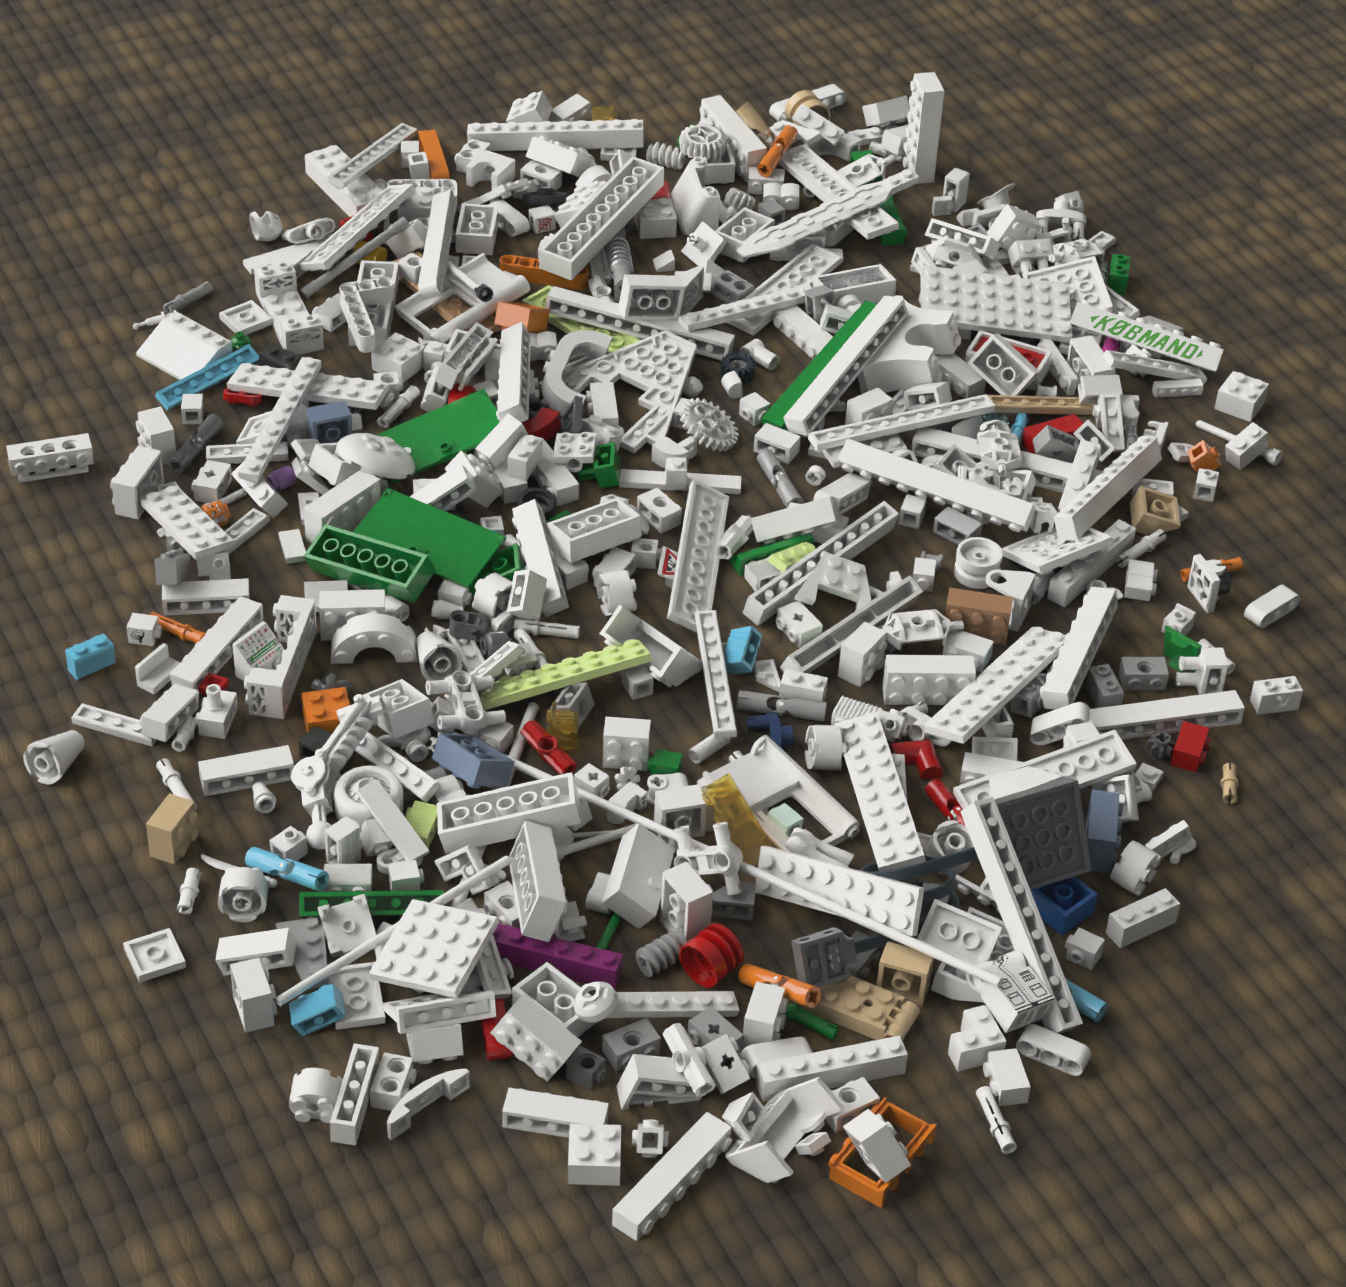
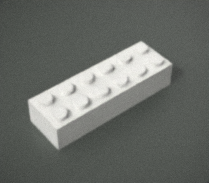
M935 72L914 74L913 81H911L912 96L909 97L910 112L907 114L909 125L906 127L907 142L904 143L905 157H903V167L920 176V182L917 184L932 183L935 177L944 89Z
M721 95L702 99L700 107L701 121L699 125L716 126L725 133L727 145L730 146L735 162V170L745 182H748L749 167H757L767 153V147Z
M337 145L305 154L306 174L349 217L356 215L383 191L365 173L344 189H337L331 184L326 183L328 175L351 160Z
M361 260L357 281L389 277L394 280L393 301L365 306L375 330V347L388 339L390 335L399 285V262ZM348 325L349 346H357Z
M572 772L437 803L438 835L445 854L452 853L474 843L475 847H481L517 838L525 820L549 826L551 830L581 823L579 793Z
M525 820L509 855L511 861L509 866L521 934L549 942L552 934H556L558 930L559 918L561 914H565L568 900L565 898V887H563L562 883L563 875L560 873V862L557 859L558 851L555 849V837L552 835L551 827Z

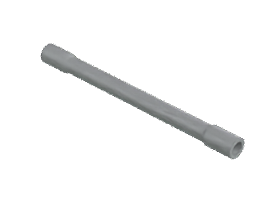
M404 217L400 218L384 232L318 279L313 280L300 289L303 297L308 299L319 291L321 287L391 237L409 227L408 221Z

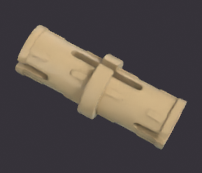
M1226 763L1222 767V799L1224 803L1228 804V797H1230V804H1234L1237 802V788L1239 787V780L1236 778L1237 766L1231 763V770H1229V763Z

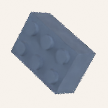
M439 733L432 759L438 762L441 768L453 772V776L465 780L467 785L472 788H480V786L496 789L497 786L507 787L515 763L506 755L471 734Z
M1092 789L1085 827L1091 872L1110 874L1112 865H1115L1117 862L1118 852L1115 849H1120L1121 836L1117 835V833L1121 832L1122 819H1118V816H1122L1123 803H1119L1120 793Z

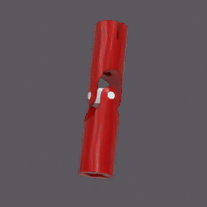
M940 779L930 781L925 787L927 796L948 821H959V824L965 826L960 812L963 809L957 799Z

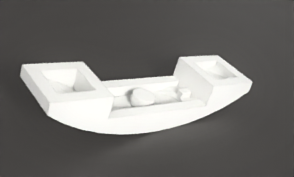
M466 1068L448 1071L422 1082L409 1091L397 1103L387 1120L388 1138L393 1140L411 1127V1116L442 1095L452 1100L470 1088L469 1071Z

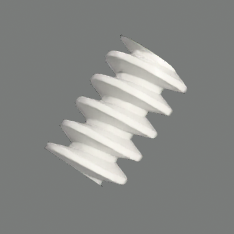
M656 142L654 146L653 144L649 145L646 160L656 165L659 164L662 167L666 165L667 168L681 170L685 162V155H683L682 151L679 153L678 147H675L674 151H672L671 145L666 149V144L663 143L660 148V143Z

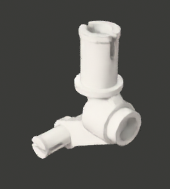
M1062 219V228L1037 234L1036 239L1049 238L1051 247L1055 245L1053 239L1064 236V242H1071L1072 227L1070 226L1069 219Z

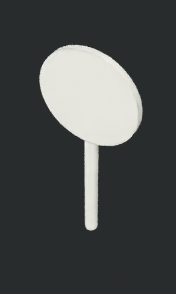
M568 827L552 830V835L555 837L554 844L565 846L572 844L574 838L597 836L613 830L573 833Z

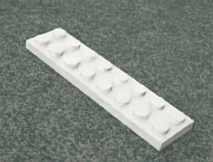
M404 184L386 187L299 264L301 270H310L312 272L323 269V271L330 269L336 260L343 258L344 253L353 249L356 246L355 244L359 240L364 239L370 230L377 228L380 221L387 219L389 213L398 209L403 201L408 200L416 190L414 185Z
M812 243L742 300L782 291L787 288L799 287L803 284H810L812 286L814 276L829 274L842 263V257ZM775 310L726 323L754 336L774 319Z
M241 363L227 382V389L280 397L295 370ZM318 373L303 400L328 404L345 401L347 406L376 410L389 391V383L379 380L371 381L363 380L362 378H348L341 375L333 376Z
M1112 730L954 787L953 794L962 809H965L975 801L992 797L989 777L1027 766L1078 780L1079 789L1133 770L1136 768L1137 763L1116 730Z
M761 846L758 863L759 869L903 934L917 936L924 893L923 887L777 848ZM756 878L755 893L837 915Z

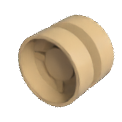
M799 91L786 104L785 115L791 123L799 125L792 120V117L802 104L830 121L829 109L812 91Z

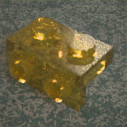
M552 702V710H547V723H551V726H547V733L556 738L558 745L562 749L577 750L579 712L557 711V702Z

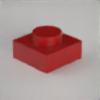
M208 673L198 686L199 693L207 695V686L211 684L219 685L221 690L225 691L229 686L228 678Z

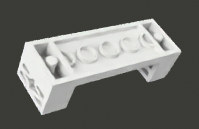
M291 261L254 268L257 297L264 311L272 318V327L282 348L298 355L324 350L323 324L318 314L309 315L297 291L296 271Z
M281 595L278 603H275L273 607V616H276L274 632H277L279 642L287 643V650H283L281 665L278 664L276 670L252 667L249 676L245 677L244 689H247L245 704L248 705L249 715L284 719L317 632L315 600Z

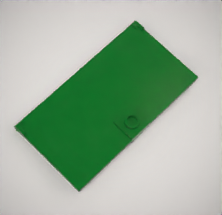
M481 389L381 432L377 436L392 438L395 443L403 448L409 447L412 451L410 455L415 462L414 474H417L437 464H443L454 459L460 451L465 453L476 448L500 421L496 415L498 410L485 389ZM386 478L389 485L403 480Z
M390 488L384 491L382 497L353 531V533L428 555L435 568L434 575L469 589L507 539L502 534Z

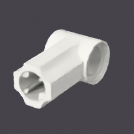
M754 339L740 348L741 355L746 353L747 357L752 356L755 362L770 371L774 370L779 363V356L765 349L763 342L759 339Z

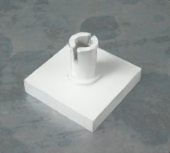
M702 221L697 230L689 235L691 238L687 237V243L681 252L700 266L703 265L707 258L714 262L728 241Z

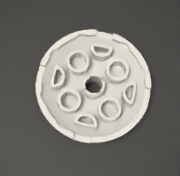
M355 433L341 438L337 443L336 451L338 455L349 464L355 462L361 465V470L385 478L405 479L407 475L412 476L415 472V462L412 456L402 446L395 443L392 438L380 437L370 433Z

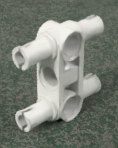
M459 670L454 672L452 676L446 677L445 680L426 681L427 694L446 693L449 696L455 714L439 715L437 718L439 730L458 728L466 734L473 735L479 729H484L487 725L505 724V711L486 712L483 710L477 690H493L494 681L492 676L473 677L469 673Z
M728 822L713 825L717 846L695 847L692 844L689 826L675 828L679 849L676 852L677 857L674 860V867L688 862L693 869L698 871L699 875L721 873L725 878L727 895L742 892L738 871H740L743 854L734 842H731Z

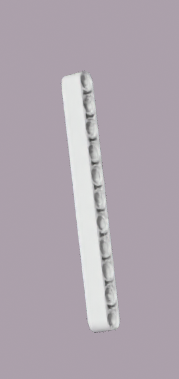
M447 190L433 196L418 283L419 292L423 300L442 295L456 210V198L452 190Z

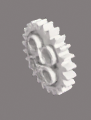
M691 398L680 409L681 413L679 416L682 417L680 421L685 423L683 427L689 429L687 433L693 434V439H698L700 445L704 443L706 448L711 446L713 451L718 449L722 452V450L727 451L731 449L737 442L739 434L736 432L738 428L734 427L735 422L730 421L731 416H726L725 410L720 411L718 405L715 407L711 401L708 404L705 399L701 401L699 398L696 400Z

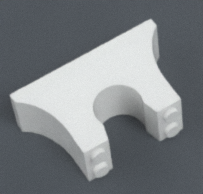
M905 301L909 314L858 375L862 394L875 388H879L886 393L900 389H909L918 384L941 382L942 373L939 372L938 357L935 354H954L957 346L961 343V336L957 331V320L954 318L953 311L923 309Z

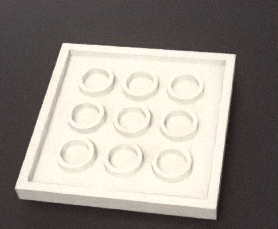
M1095 256L1022 274L1025 279L1069 284L1071 318L1077 301L1082 303V300L1092 302L1093 307L1099 309L1100 306L1112 309L1111 312H1113V305Z
M1053 527L1051 532H1048V530L1001 549L1004 557L1040 574H1048L1054 568L1068 566L1071 561L1085 559L1091 553L1106 550L1108 546L1113 545L1112 536L1089 528L1078 540H1059L1056 527Z
M412 899L370 970L371 980L457 998L499 924L498 918L492 915Z

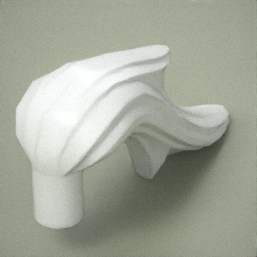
M426 728L408 733L404 738L395 739L388 734L377 739L388 747H400L403 750L406 749L411 741L416 739L422 740L424 744L428 743L431 732Z

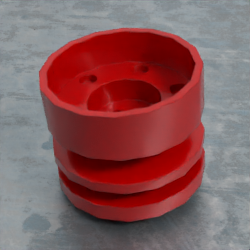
M712 923L681 947L679 959L685 972L694 982L700 986L711 988L743 962L744 952L739 940L728 928L718 923Z

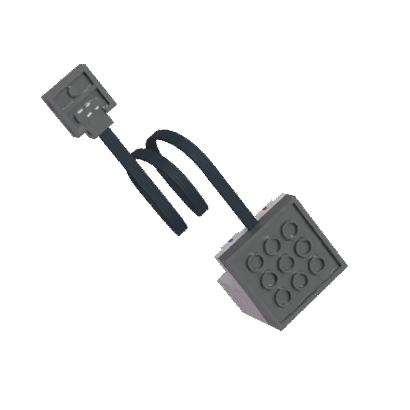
M1030 766L989 777L991 795L995 799L1030 890L1091 871L1078 780ZM973 847L940 858L925 856L926 862L892 870L879 871L877 862H873L862 867L860 871L896 881L909 880L940 871L947 875L949 880L938 887L924 891L922 905L934 902V899H942L952 893L953 907L960 909L959 898L953 892L956 887V878L952 867L979 858ZM912 881L904 883L922 887L924 882ZM925 920L919 921L917 935H919ZM830 928L791 940L797 978L799 981L818 988L851 978L848 964L857 962L856 954L885 946L887 941L892 943L897 941L882 934H877L854 942L853 938L844 935L843 931L837 928Z

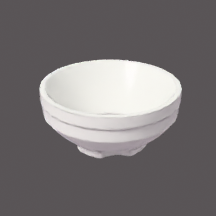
M592 982L580 988L574 999L573 1007L580 1020L587 1023L598 1022L608 1017L617 1006L618 995L610 984L606 982ZM596 990L593 997L585 998L588 992Z

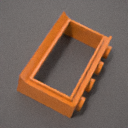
M884 1097L879 1105L875 1104L870 1111L875 1115L879 1113L882 1118L915 1135L905 1147L909 1153L906 1157L911 1165L902 1172L908 1174L911 1170L914 1156L916 1155L921 1158L925 1151L926 1142L931 1145L934 1143L937 1124H929L888 1102L887 1098ZM847 1137L843 1143L842 1150L838 1154L834 1153L829 1161V1179L882 1208L885 1203L887 1190L895 1191L901 1173L886 1183L881 1178L878 1182H875L845 1164L857 1149L851 1139Z

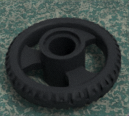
M538 188L537 192L523 194V202L537 205V207L549 205L551 208H554L557 204H564L569 194L557 192L554 188Z

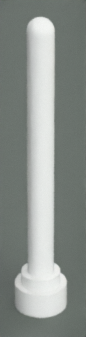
M1201 420L1196 422L1198 428L1227 441H1231L1236 437V435ZM1270 448L1269 450L1265 449L1259 455L1264 456L1268 463L1276 466L1279 464L1283 452L1276 448Z
M635 823L565 846L555 844V849L558 851V862H561L565 855L622 838L623 835L637 824Z

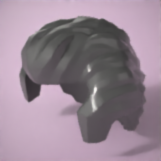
M328 672L323 676L322 683L319 679L313 680L311 688L313 691L346 687L348 694L353 686V682L349 680L334 681L336 675Z

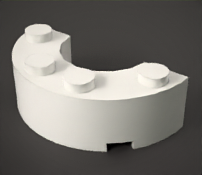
M380 613L362 614L347 620V624L343 627H338L331 641V664L353 663L354 657L358 652L371 647L384 648L390 651L395 656L396 662H418L417 637L409 625L405 626L400 622V619L394 616Z

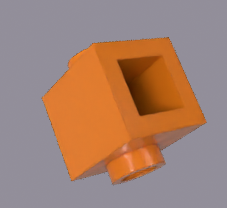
M1204 440L1187 451L1191 466L1196 472L1199 471V468L1215 471L1221 466L1219 451L1214 446L1211 448Z

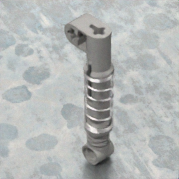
M625 226L606 245L610 276L614 280L613 301L618 304L620 302L624 274L633 275L634 272L630 247L625 235Z

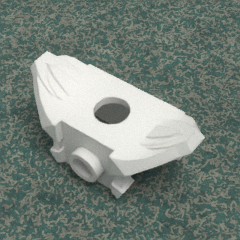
M945 235L944 238L927 246L925 250L935 265L941 268L948 267L952 269L975 259L982 263L976 249L972 246L973 244L971 242H968V244L964 243L963 239L957 237L951 239L948 235ZM957 252L960 258L956 262L951 261L949 254Z

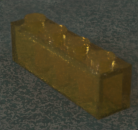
M727 773L702 788L703 794L701 796L705 804L711 806L715 814L713 816L716 823L728 822L731 842H734L743 854L742 861L755 867L759 863L761 846L773 847L731 775Z

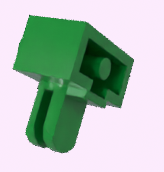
M615 442L596 445L594 463H583L582 469L576 472L579 481L597 479L600 488L620 485L621 461Z

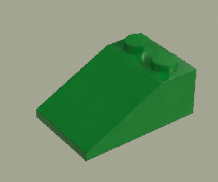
M517 543L495 553L469 587V593H472V596L475 595V585L479 579H484L492 573H498L513 582L514 572L525 570L527 563L523 560L520 552L521 549Z

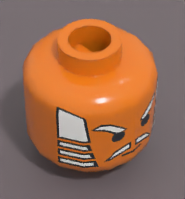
M219 500L206 503L201 507L219 527L227 525L228 519L231 518L227 504Z

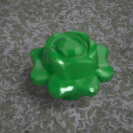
M241 331L236 332L235 337H231L230 340L234 350L252 344L249 337L243 336Z

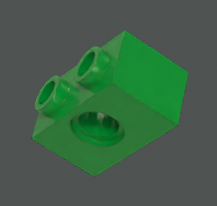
M1112 254L1108 287L1119 295H1125L1131 256Z

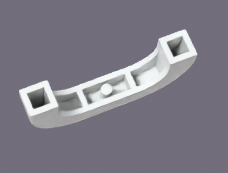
M591 330L574 331L565 335L559 341L556 350H551L548 357L550 362L546 361L542 371L545 373L541 388L545 401L554 411L560 412V415L563 416L575 396L583 397V406L586 395L568 388L562 381V376L569 361L575 357L585 356L596 359L606 355L612 340L611 336Z

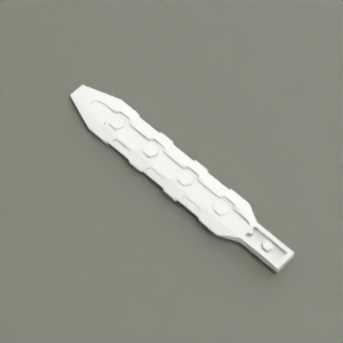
M907 169L880 182L862 185L849 191L846 195L820 204L815 209L806 213H800L784 223L756 233L737 249V253L748 258L779 251L804 237L823 231L828 226L837 222H843L861 211L886 202L891 195L919 183L920 176Z

